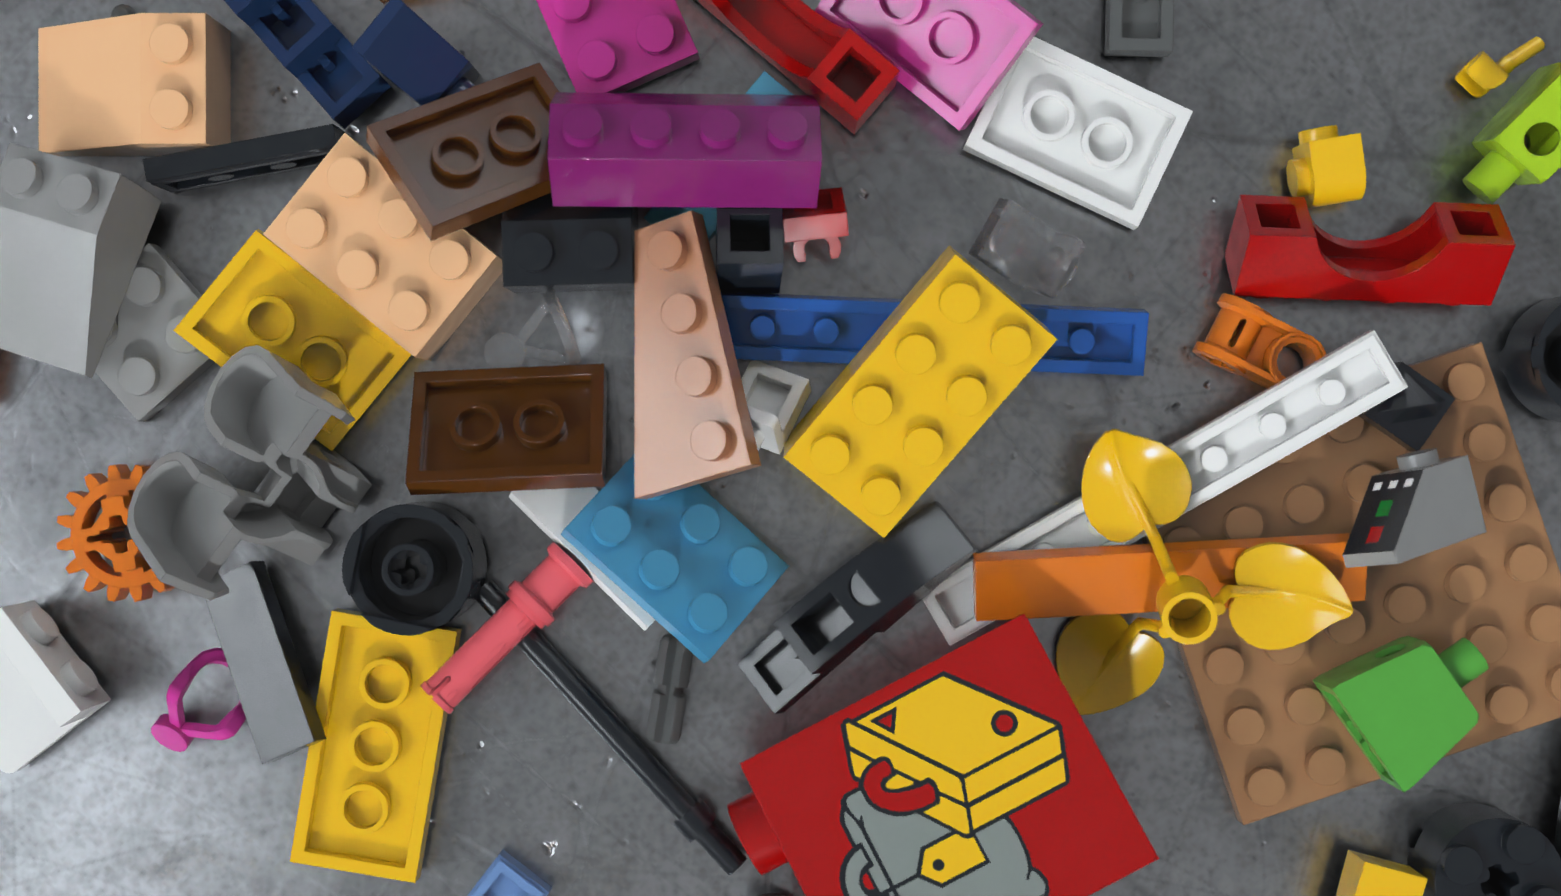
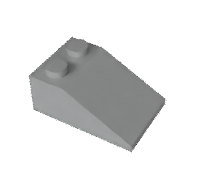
M10 143L0 166V349L93 378L162 200L122 174Z

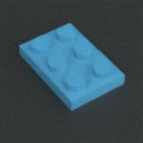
M634 455L560 534L703 663L712 658L789 567L786 562L699 484L649 499H634Z

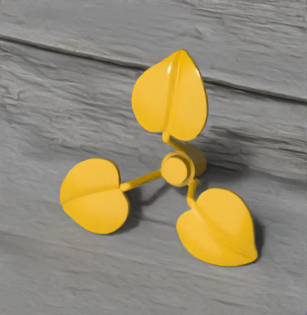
M1111 429L1104 432L1091 448L1086 458L1081 481L1082 503L1091 525L1102 536L1117 543L1129 541L1144 530L1166 582L1159 588L1156 596V606L1161 620L1138 617L1129 625L1121 614L1076 616L1064 626L1056 645L1057 670L1080 715L1100 713L1123 705L1143 694L1158 679L1163 669L1164 650L1161 643L1155 637L1141 632L1142 630L1158 632L1160 637H1170L1182 644L1200 643L1214 632L1218 622V615L1225 613V603L1232 598L1228 609V616L1236 633L1248 644L1257 648L1279 650L1303 643L1329 625L1353 614L1351 602L1337 578L1322 562L1305 550L1282 542L1262 543L1244 550L1238 556L1234 565V576L1237 585H1225L1215 597H1211L1207 587L1199 579L1187 575L1178 576L1156 525L1168 524L1178 519L1189 504L1192 492L1191 477L1181 457L1173 449L1159 441L1119 429Z

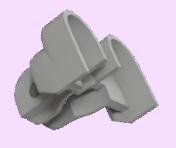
M259 345L245 347L231 356L221 367L210 386L205 401L204 420L209 432L220 446L251 461L264 462L271 469L256 490L252 492L234 488L223 473L182 452L168 453L155 461L145 472L134 490L128 508L127 527L132 540L160 582L190 594L198 595L209 601L228 594L229 588L219 575L218 570L240 540L254 544H264L311 566L315 564L323 551L328 549L333 542L330 534L323 528L331 514L337 507L354 513L359 506L358 503L372 486L352 463L336 451H330L314 439L331 415L342 420L346 425L355 420L335 393L313 383L298 366Z

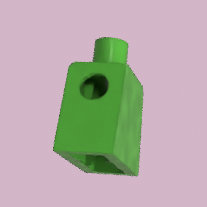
M1404 636L1320 674L1313 679V682L1381 780L1402 792H1406L1478 723L1479 714L1461 688L1486 672L1489 666L1475 645L1464 637L1440 654H1437L1427 641Z

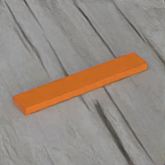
M1350 533L1164 543L1178 576L1187 575L1199 579L1205 584L1211 597H1215L1225 585H1237L1234 576V565L1238 556L1244 550L1262 543L1282 542L1301 548L1322 562L1342 585L1350 602L1365 601L1367 566L1346 568L1343 559V552ZM1151 544L973 553V596L976 621L1012 620L1025 613L1027 619L1158 612L1156 596L1159 588L1166 582ZM1232 598L1225 603L1226 608H1229Z

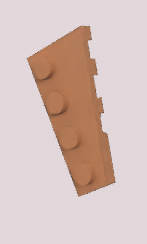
M692 210L634 231V499H649L761 466L703 215Z

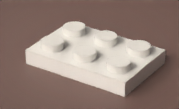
M1034 37L983 105L962 150L1135 230L1139 227L1193 111Z

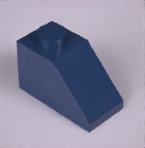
M390 0L352 46L383 76L420 106L476 86L474 82L480 76V73L461 53L401 0Z

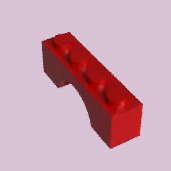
M696 0L807 95H813L823 109L854 135L896 86L900 72L898 68L852 29L832 23L801 0Z
M1240 195L1224 256L1234 296L1305 298L1321 301L1357 300L1379 301L1382 303H1435L1448 306H1491L1516 244L1499 204L1434 202L1421 217L1396 233L1370 240H1348L1333 236L1316 225L1310 216L1305 197Z

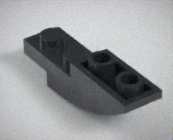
M934 501L892 529L885 538H879L797 602L773 623L777 629L738 663V666L774 714L784 713L876 632L888 630L973 556V553H976L978 549L942 505Z

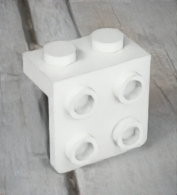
M35 600L0 608V770L5 773H13L22 769L111 700L98 683L97 677L91 668L78 657L59 632V628L52 617Z

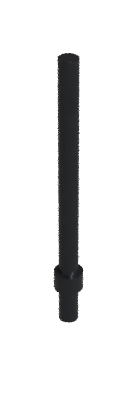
M489 580L480 588L476 597V601L490 616L509 599L492 580ZM535 627L517 646L676 818L672 824L689 843L696 840L728 876L734 873L746 861L747 857L716 825L714 821L717 815L701 798L693 800Z

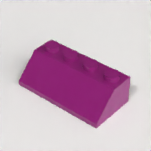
M556 92L550 103L548 166L553 206L817 208L822 168L820 106L813 95Z

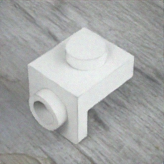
M751 360L741 381L757 449L759 451L761 447L780 455L811 393L810 381L807 378L766 363Z

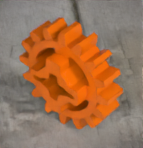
M127 464L110 465L108 467V478L102 473L88 474L84 478L90 492L72 491L66 496L68 501L76 507L75 513L57 517L58 524L71 529L69 538L56 543L57 549L73 550L76 556L65 569L69 574L86 571L89 574L83 588L87 592L101 590L108 585V601L124 600L130 592L134 602L152 598L153 588L160 593L171 591L175 588L158 580L132 539L126 540L125 537L112 538L113 533L122 532L124 528H127L128 508L134 490L145 472L152 465H135L132 472ZM102 507V511H103V512L100 514V516L98 517V519H97L96 522H95L97 513H98V511L100 510V508ZM99 553H101L102 555H104L105 557H107L108 559H110V560L112 561L113 567H111V566L101 557V555H100Z

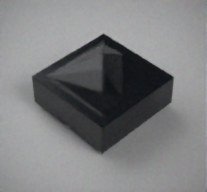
M1395 362L1394 364L1408 385V388L1358 416L1408 451H1419L1455 398L1404 362Z

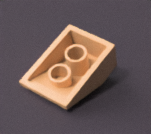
M136 13L38 28L39 151L56 156H162L231 143V31L207 13Z

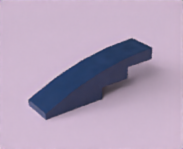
M224 0L233 12L255 32L282 65L303 84L330 117L343 129H346L391 87L377 70L352 48L353 44L313 0Z

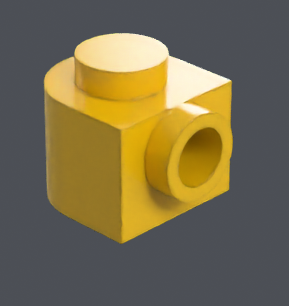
M1337 125L1298 132L1299 146L1292 148L1293 159L1288 160L1286 167L1287 183L1292 197H1305L1308 208L1361 200L1366 190V166L1361 133L1339 136Z

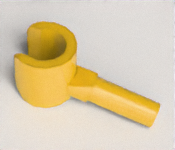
M1536 36L1503 56L1497 62L1484 51H1481L1456 74L1455 80L1473 97L1481 98L1491 89H1495L1503 84L1514 68L1543 51L1545 43L1540 37Z

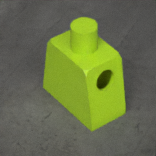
M1561 62L1539 67L1473 139L1472 145L1484 158L1462 181L1473 194L1485 203L1493 204L1513 183L1517 185L1542 184L1561 167ZM1525 136H1526L1527 142H1528L1527 148H1526L1525 143H1524V138H1525Z

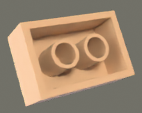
M346 133L342 135L263 233L264 236L415 358L429 361L435 357L503 272L502 257L466 228L430 241L377 157Z

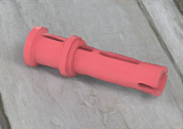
M552 542L546 548L548 556L522 582L514 580L508 586L509 590L505 594L509 599L427 681L420 685L428 695L433 696L432 699L448 714H451L455 710L454 708L536 626L541 630L545 626L549 627L555 621L553 613L580 586L588 588L593 583V580L555 542Z

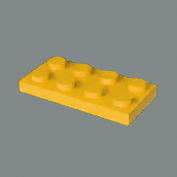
M337 608L331 611L315 706L326 739L308 748L290 862L416 883L421 877L448 715L432 699L433 696L428 695L420 685L427 681L459 649L462 629L441 626L419 635H396L371 625L361 615L362 612Z

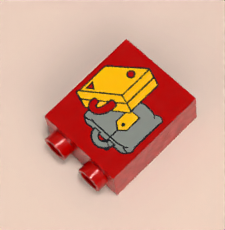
M1025 613L741 762L740 766L753 791L727 804L728 813L735 831L761 875H765L789 862L805 896H1090L1159 859Z

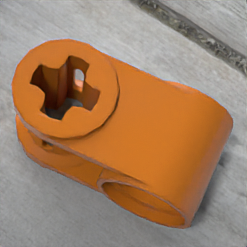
M1222 293L1217 301V305L1221 310L1205 341L1196 342L1192 350L1195 355L1204 361L1232 374L1242 376L1266 389L1285 379L1277 365V358L1283 347L1293 348L1299 353L1303 361V368L1327 355L1321 342L1312 335H1308L1274 318L1269 312L1254 303L1227 293Z

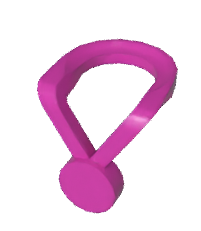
M222 648L202 651L186 665L170 684L166 695L168 714L160 715L151 727V733L154 738L166 748L183 752L194 738L226 740L234 736L245 722L246 717L240 700L216 725L185 722L183 696L199 670L205 665L212 663L223 664L228 667Z

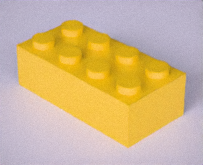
M949 245L791 431L784 445L783 457L885 538L1056 342L1057 338L1042 322Z

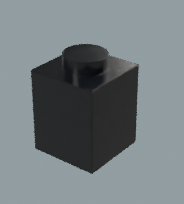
M717 208L715 233L716 274L721 293H780L784 264L782 208Z

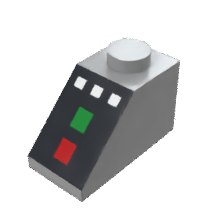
M1437 448L1414 451L1396 457L1398 468L1373 475L1343 552L1345 567L1399 564L1487 532L1468 455L1439 459Z

